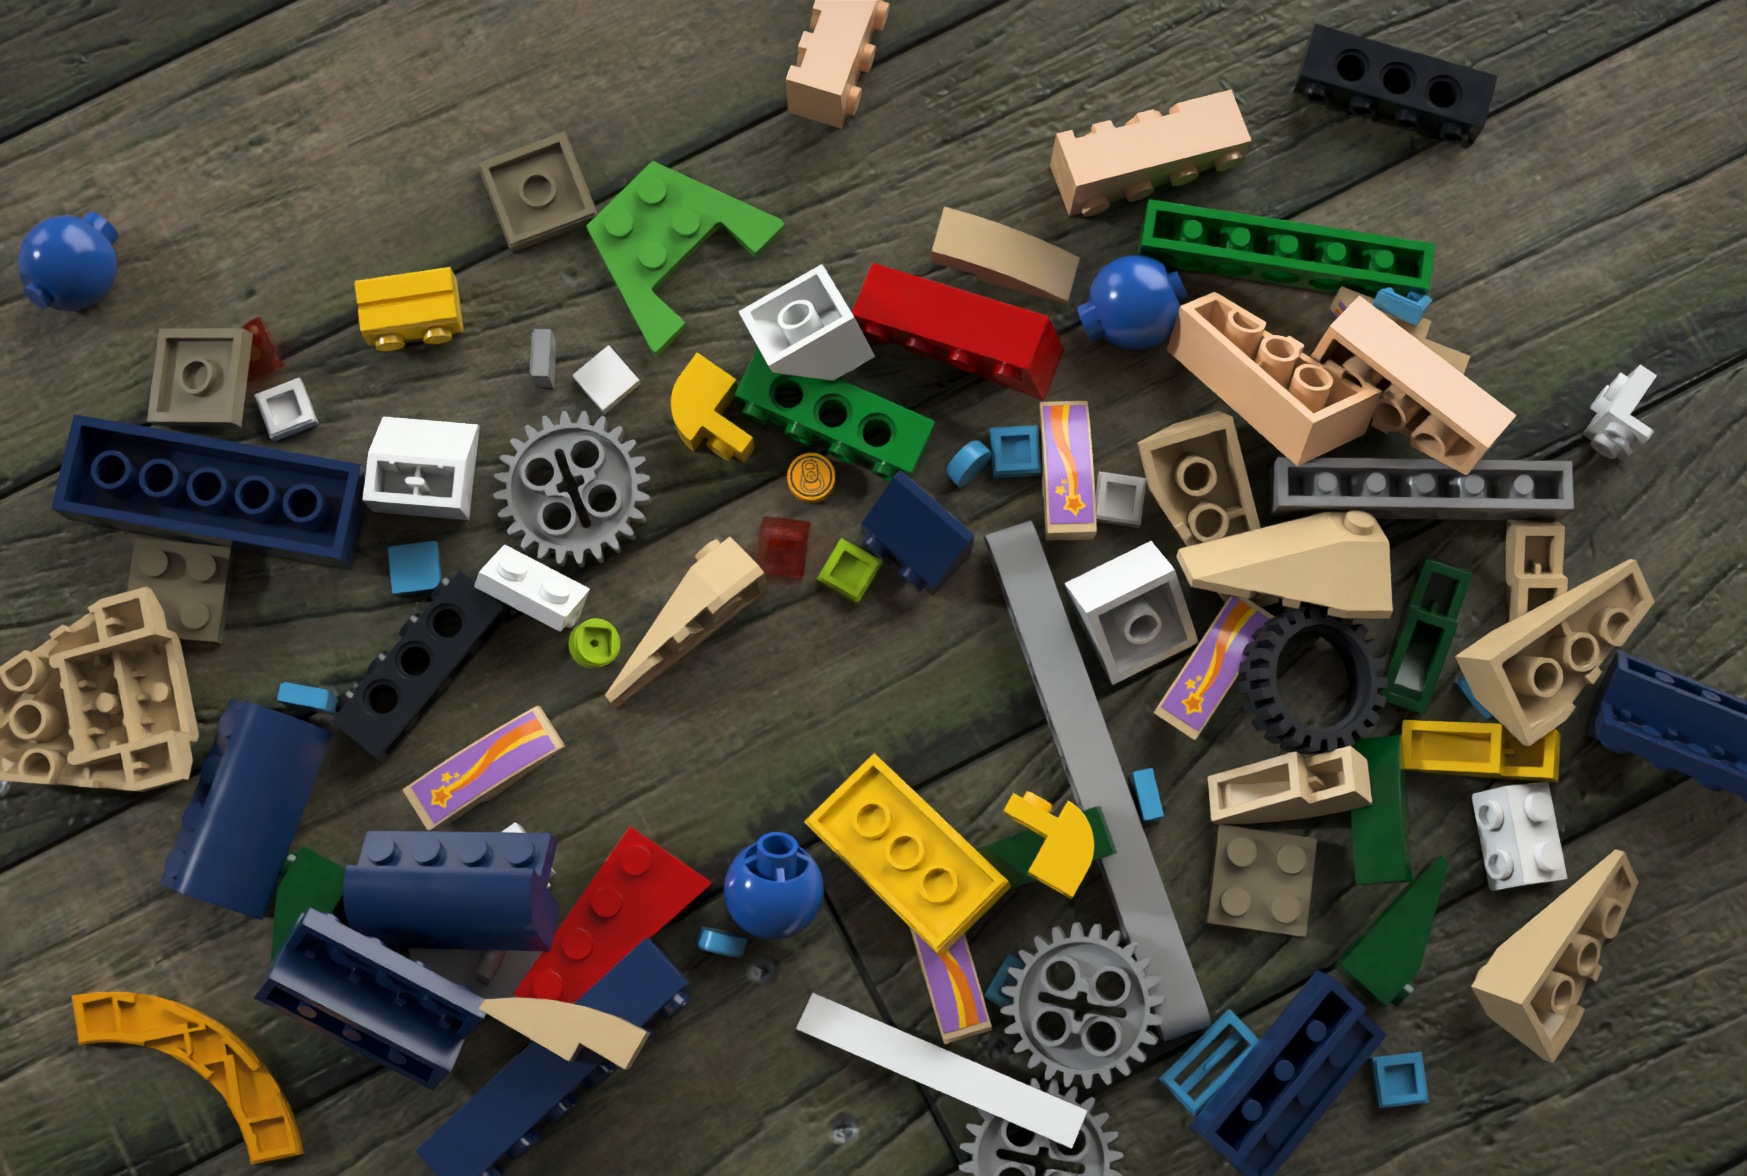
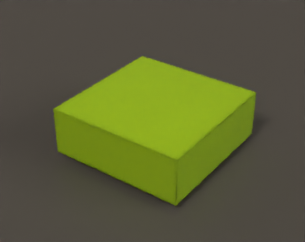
M841 538L817 577V582L859 606L881 569L883 561Z

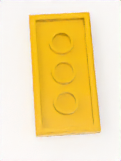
M875 753L804 821L939 957L1012 887L1003 875Z

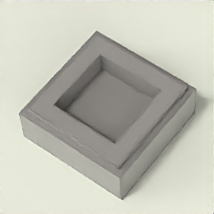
M534 329V332H532L529 374L537 388H554L557 342L551 329Z

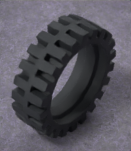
M1320 606L1295 609L1273 617L1264 623L1265 626L1258 628L1251 637L1255 641L1246 644L1242 653L1249 658L1239 664L1238 673L1246 675V681L1238 683L1239 694L1248 693L1250 700L1242 703L1246 713L1255 712L1257 717L1251 723L1257 731H1267L1264 736L1271 744L1281 743L1280 749L1287 752L1296 751L1299 754L1306 755L1321 754L1355 744L1354 741L1363 739L1369 733L1368 727L1376 725L1380 716L1374 711L1384 708L1386 697L1378 695V691L1387 689V677H1378L1377 670L1386 668L1384 658L1374 659L1372 653L1380 648L1375 639H1364L1369 631L1363 624L1352 625L1354 618L1328 615V607L1320 608ZM1311 633L1321 636L1335 647L1345 663L1349 681L1347 704L1339 719L1325 728L1316 729L1301 724L1290 715L1279 696L1276 681L1278 656L1286 642L1297 634Z

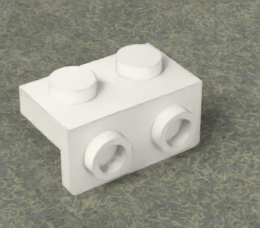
M1639 365L1628 376L1620 372L1610 386L1606 385L1590 407V409L1596 412V415L1583 432V435L1590 439L1592 447L1605 457L1611 459L1617 457L1620 460H1625L1646 443L1654 433L1651 428L1630 415L1657 376L1642 365Z
M505 544L479 571L474 585L475 588L560 632L565 626L573 628L576 625L590 590Z
M1548 782L1504 786L1472 795L1488 884L1492 891L1567 879Z

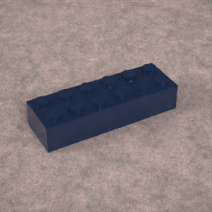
M74 414L52 509L70 521L207 545L226 546L241 551L352 570L366 506L363 501L366 470L361 464Z
M646 937L574 1004L590 1007L622 1018L650 1032L645 1042L646 1044L655 1034L649 1027L662 1015L665 1019L669 1018V1020L677 1015L692 1000L687 992L694 985L654 941ZM533 1041L415 1151L437 1176H503L504 1172L499 1166L509 1157L512 1160H515L517 1157L520 1159L542 1139L537 1131L546 1122H549L551 1125L555 1122L557 1124L561 1122L580 1104L575 1096L585 1086L589 1089L593 1087L596 1089L618 1068L610 1060L586 1046H583L575 1062H570Z

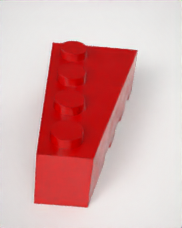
M873 262L852 310V314L863 335L871 341L880 344L892 342L905 347L915 355L936 359L1042 401L1046 398L1064 353L1062 343L1049 316Z
M629 826L554 934L550 952L542 951L513 994L519 998L550 999L574 1004L646 937L652 939L698 897L705 893L713 883Z

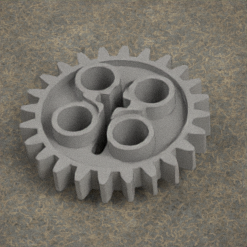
M562 411L560 424L555 426L546 415L542 416L544 430L537 432L527 424L525 430L529 437L528 441L523 443L514 438L510 440L517 452L515 457L509 455L500 456L501 462L509 471L494 474V479L497 483L505 486L506 489L494 493L493 496L497 503L508 504L509 506L497 513L498 517L502 522L515 520L508 528L507 533L512 539L525 534L520 547L527 553L538 545L537 557L543 563L552 552L556 553L557 564L563 568L569 555H574L580 568L584 567L586 554L593 553L597 561L602 563L604 562L602 548L609 546L614 552L619 554L621 548L617 538L620 535L631 540L636 538L629 526L630 522L645 523L646 521L645 516L637 509V506L651 504L650 496L639 491V489L652 485L649 475L637 474V472L647 466L645 457L630 458L638 449L636 441L633 439L621 444L625 434L623 428L618 426L610 433H607L608 422L604 416H601L594 426L590 425L586 411L581 412L577 423H572L567 412ZM585 449H593L599 452L598 461L590 468H580L575 465L576 456ZM557 451L564 452L571 474L579 486L578 492L591 521V525L588 528L582 527L576 507L567 493L568 487L555 457ZM547 466L554 470L553 478L546 485L536 486L530 483L531 474L538 467ZM608 492L617 497L616 504L608 512L601 513L592 509V502L600 493ZM556 510H566L571 513L569 524L561 530H552L547 527L548 517Z
M1080 922L1073 923L1071 936L1068 938L1059 926L1052 928L1053 943L1050 944L1041 935L1036 936L1034 942L1038 953L1034 954L1027 949H1021L1019 955L1026 966L1024 968L1011 966L1007 970L1018 982L1017 985L1004 986L1001 990L1006 995L1014 997L1013 1004L1000 1009L1003 1014L1014 1015L1016 1020L1015 1023L1004 1030L1005 1034L1020 1033L1022 1040L1013 1050L1015 1053L1030 1049L1033 1052L1027 1065L1030 1069L1042 1061L1047 1064L1045 1079L1048 1081L1059 1070L1064 1072L1065 1087H1070L1076 1075H1081L1086 1089H1089L1093 1086L1095 1074L1097 1073L1109 1085L1113 1082L1112 1068L1116 1066L1121 1073L1128 1076L1132 1070L1127 1058L1131 1056L1140 1062H1144L1147 1056L1139 1046L1140 1043L1155 1045L1158 1041V1038L1148 1030L1149 1025H1161L1164 1023V1018L1153 1013L1152 1007L1164 1003L1165 997L1151 994L1150 991L1151 987L1161 981V977L1145 976L1143 970L1149 966L1152 961L1151 958H1143L1136 962L1132 956L1137 949L1138 943L1133 942L1122 949L1118 946L1121 933L1118 930H1115L1105 940L1102 939L1101 924H1094L1089 936H1084ZM1056 961L1069 963L1074 969L1075 981L1068 989L1057 987L1051 980L1050 970ZM1106 971L1118 973L1125 982V991L1118 999L1108 998L1100 990L1099 980ZM1083 991L1088 993L1087 1001L1089 1003L1123 1008L1127 1011V1016L1121 1018L1092 1010L1081 1018L1078 1016L1079 1011L1077 1007L1043 1002L1039 999V994L1046 992L1066 999H1076L1081 996ZM1047 1011H1055L1064 1018L1066 1031L1062 1037L1052 1038L1043 1031L1041 1020ZM1104 1021L1114 1028L1116 1041L1113 1047L1100 1048L1092 1042L1090 1030L1095 1022Z
M1031 1078L1029 1086L1040 1090L1037 1079ZM1052 1079L1045 1093L1087 1110L1080 1128L1083 1144L1077 1153L1064 1155L1058 1150L1056 1141L1035 1132L1027 1144L1023 1146L1013 1145L1006 1136V1128L1010 1121L976 1108L984 1122L981 1126L972 1123L966 1124L965 1127L976 1138L974 1142L960 1143L959 1148L972 1154V1160L958 1166L959 1170L971 1172L973 1176H999L1004 1169L1009 1167L1020 1169L1024 1176H1122V1174L1109 1168L1110 1162L1123 1158V1153L1108 1150L1107 1144L1115 1140L1119 1135L1116 1131L1103 1132L1100 1128L1108 1119V1113L1104 1112L1095 1116L1089 1113L1095 1099L1089 1097L1078 1104L1075 1102L1078 1087L1072 1085L1062 1096L1059 1095L1058 1081ZM1039 1147H1046V1155L1048 1157L1083 1164L1085 1171L1078 1174L1046 1167L1043 1169L1042 1175H1035V1167L1032 1165L1000 1159L996 1156V1151L998 1149H1006L1037 1155Z

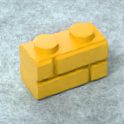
M451 267L355 281L362 337L369 346L376 345V349L379 351L398 350L405 346L404 341L421 338L427 344L445 343L452 340V334L463 332L458 284Z

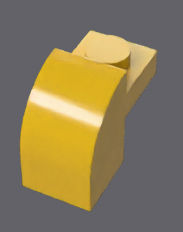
M699 353L695 354L681 373L672 391L671 411L678 434L693 452L706 437L709 439L706 446L726 461H730L733 456L742 463H745L755 449L753 437L721 416L735 397L738 389L737 381Z
M1029 791L1026 792L1023 798L1013 793L1003 810V815L1046 839L1027 875L1072 899L1091 865L1094 854V837L1087 818L1070 801H1067L1057 818L1050 814L1053 805Z

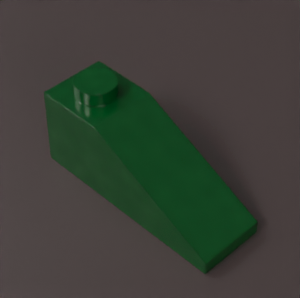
M303 845L300 852L293 851L287 857L279 872V876L283 880L277 888L270 964L301 913L305 914L311 907L318 912L329 913L340 919L345 911L343 884L346 867Z
M1443 856L1430 859L1412 879L1413 882H1409L1333 966L1376 1008L1387 1007L1390 1002L1397 1007L1416 987L1411 979L1421 968L1449 863Z

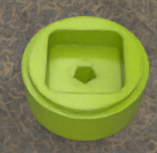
M599 618L589 619L577 625L571 632L568 643L569 651L573 659L582 667L588 669L601 668L611 663L618 655L620 637L615 627L608 621Z

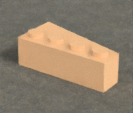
M884 0L815 1L810 29L814 30V33L803 32L798 45L799 55L796 66H790L786 77L789 113L841 129L843 128L846 115H855L862 93V88L856 87L861 71L866 73L870 71L876 51V46L870 43L874 30H883L888 17L890 3L884 2Z
M1232 90L1176 103L1170 108V115L1161 116V113L1154 111V109L1140 112L1129 120L1125 126L1118 128L1113 126L1111 120L1093 124L1091 127L1092 132L1079 138H1075L1072 130L1057 133L1050 167L1069 217L1079 213H1083L1085 217L1093 216L1108 209L1111 202L1126 197L1130 202L1137 201L1152 194L1155 187L1170 182L1172 186H1181L1196 179L1199 176V172L1215 167L1216 171H1225L1240 164L1248 151L1251 138Z
M1216 292L1180 306L1167 351L1296 466L1304 464L1366 433L1382 392L1380 389L1368 382L1362 388L1344 378L1346 369L1331 360L1322 365L1302 353L1304 344L1290 336L1286 338L1270 334L1264 330L1267 322Z
M1358 296L1330 325L1311 355L1312 359L1322 365L1331 360L1346 369L1344 378L1362 388L1368 382L1382 391L1372 415L1371 426L1386 434L1390 431L1399 432L1409 437L1411 447L1466 476L1491 449L1516 416L1361 296Z

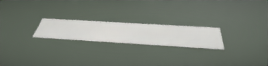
M812 993L796 1028L1070 1148L1073 1147L1087 1113L1085 1109L815 993Z

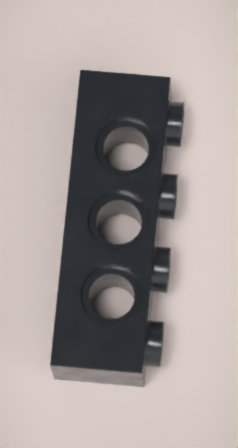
M1315 23L1306 45L1293 92L1302 94L1307 101L1314 104H1337L1347 107L1352 114L1359 117L1373 118L1378 116L1394 121L1396 126L1405 130L1418 131L1424 129L1438 133L1443 140L1450 143L1464 144L1469 142L1473 144L1484 128L1498 75ZM1349 69L1357 75L1358 81L1349 82L1344 80L1339 75L1338 70ZM1383 83H1397L1402 88L1404 94H1391L1385 89ZM1429 95L1442 96L1448 102L1449 107L1440 108L1435 106L1430 101Z
M461 570L453 578L448 575L438 583L431 594V599L434 601L422 615L415 613L405 622L399 631V636L402 637L390 652L382 651L369 665L367 673L370 676L358 690L351 688L335 706V711L338 714L331 722L384 764L511 615L506 607L493 596L475 588V582ZM452 615L461 617L462 627L455 636L450 638L440 636L439 626L443 619ZM417 653L429 654L430 664L428 669L421 675H409L407 665L410 658ZM395 690L398 695L396 707L389 713H378L376 710L378 696L384 691Z

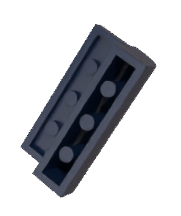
M1617 650L1598 688L1589 713L1586 735L1600 740L1611 751L1619 754L1631 752L1646 758L1651 765L1659 770L1668 773L1679 771L1694 777L1700 785L1717 792L1724 789L1741 796L1747 802V701Z
M230 699L226 712L219 721L218 732L209 756L202 765L201 777L191 803L184 812L183 824L173 850L166 859L164 873L159 884L193 898L263 920L279 878L280 869L285 862L333 732L254 703Z
M367 831L358 865L346 866L343 901L348 924L352 930L364 936H371L381 940L388 948L550 952L561 906L547 886L558 842L551 833Z
M311 907L305 914H300L290 929L254 996V999L432 1091L451 1072L465 1038L478 1026L486 1015L484 1011L479 1009L484 999L477 996L476 992L470 987L453 983L432 972L431 968L425 963L409 960L388 949L381 940L371 936H364L343 925L334 915L318 912Z
M1315 971L1188 1128L1242 1176H1273L1387 1034L1364 1014L1367 1008L1331 975Z

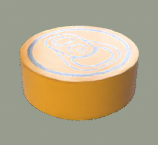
M806 453L800 455L789 466L787 473L789 489L802 502H821L832 493L835 487L834 467L826 457L820 454Z

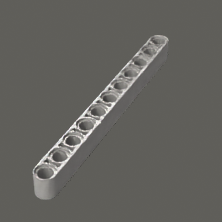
M1030 520L985 535V545L1077 806L1081 811L1101 806L1117 850L1116 854L1097 860L1126 944L1138 943L1132 957L1136 962L1150 957L1151 963L1143 970L1145 976L1161 977V981L1150 988L1151 994L1165 997L1164 1003L1152 1007L1153 1013L1164 1018L1163 1024L1155 1025L1159 1036L1163 1042H1167L1210 1027L1211 1020L1205 1000L1035 527Z

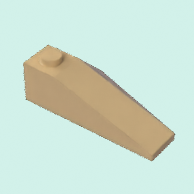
M1216 411L1172 424L1137 443L1149 490L1187 547L1261 528L1232 416ZM1217 592L1225 604L1230 595ZM1256 592L1255 596L1248 599L1259 607L1279 602L1278 597Z
M1360 510L1324 512L1178 549L1176 556L1190 586L1194 588L1248 599L1255 596L1256 592L1265 593L1283 599L1282 606L1299 609L1301 601L1328 606V615L1340 618L1390 619L1393 611L1389 541L1374 515L1370 512Z
M731 537L722 543L718 539L713 540L695 555L698 562L691 566L606 693V698L615 709L768 591L764 571Z
M1629 559L1491 631L1460 652L1455 658L1474 698L1523 745L1530 746L1567 720L1576 708L1572 704L1586 684H1594L1602 673L1599 669L1601 664L1615 646H1622L1655 601L1637 561Z
M1615 849L1500 945L1487 964L1478 971L1476 979L1471 986L1487 1016L1545 1061L1551 1063L1555 1061L1578 1026L1585 1009L1577 1004L1587 980L1590 979L1597 982L1603 966L1598 964L1605 938L1611 939L1617 935L1639 883L1624 851Z

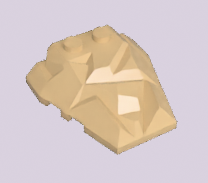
M142 587L98 600L88 607L90 613L69 627L61 625L49 633L52 637L50 640L32 652L24 650L0 666V781L144 792L189 779L193 762L191 747L198 741L199 733L181 641L176 632L167 630L164 610L151 588Z

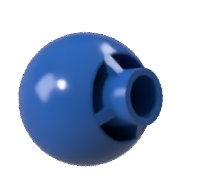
M88 212L83 219L69 215L51 217L34 226L25 236L18 254V269L21 280L25 285V295L42 309L50 307L60 311H79L97 304L108 294L116 279L118 264L116 252L112 246L119 237L116 229L104 217L95 212Z
M1128 255L1111 261L1100 270L1091 284L1089 302L1077 306L1083 327L1091 342L1103 337L1117 348L1141 351L1153 348L1170 337L1179 308L1182 306L1180 300L1188 297L1177 270L1169 273L1165 264L1155 258L1144 255Z
M781 832L767 833L760 837L757 843L741 851L732 861L724 882L725 903L733 920L747 933L767 940L786 939L807 928L817 916L824 896L823 878L815 860L807 851L798 846L797 841L792 836Z

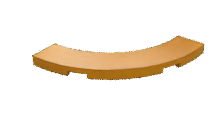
M93 992L72 995L79 1045L120 1042L150 1047L172 1055L191 1067L203 1078L209 1080L225 1098L228 1107L240 1126L247 1145L251 1165L304 1154L298 1125L278 1081L263 1060L247 1043L225 1025L187 1005L154 995L130 992Z

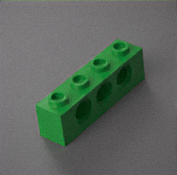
M758 347L735 393L737 407L742 409L741 415L750 421L764 426L767 425L768 421H771L786 428L784 433L802 444L810 445L812 440L829 447L828 453L840 461L854 464L856 460H859L874 467L872 473L888 482H891L900 470L911 480L913 479L935 429L934 420L837 378L832 381L773 373ZM785 390H795L803 397L800 404L793 408L780 406L776 399ZM829 409H838L847 418L842 425L831 428L825 426L820 421V417ZM881 428L888 432L891 438L884 446L873 447L867 444L863 437L870 429Z

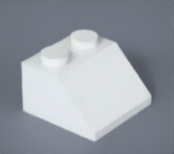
M822 264L738 311L773 373L833 381L875 357L856 319Z
M1152 541L1065 583L1077 619L1112 685L1199 643L1175 569Z

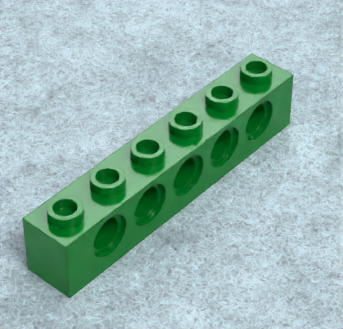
M1149 199L1142 219L1137 255L1155 258L1164 263L1166 267L1331 293H1337L1342 286L1373 299L1376 298L1379 290L1393 288L1394 293L1407 298L1411 291L1426 295L1430 290L1436 243Z

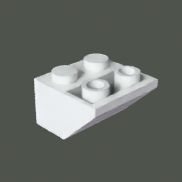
M383 417L368 452L363 501L376 513L469 520L480 426L478 424Z

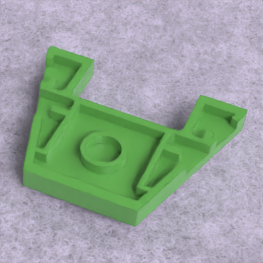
M654 161L641 171L586 225L588 233L609 273L620 290L651 352L656 357L687 326L654 292L717 229H725L756 259L786 230L785 223L781 219Z

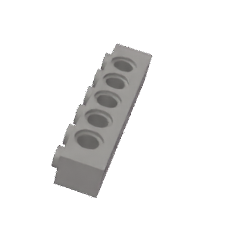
M1278 457L1269 470L1270 517L1304 518L1324 512L1360 510L1372 513L1375 519H1545L1560 521L1574 509L1572 461L1480 460L1466 476L1436 459L1314 458L1296 466L1287 457Z

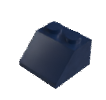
M901 470L892 479L861 523V533L866 537L862 541L863 545L881 561H884L887 557L902 568L898 575L918 593L926 589L934 596L972 553L975 535Z

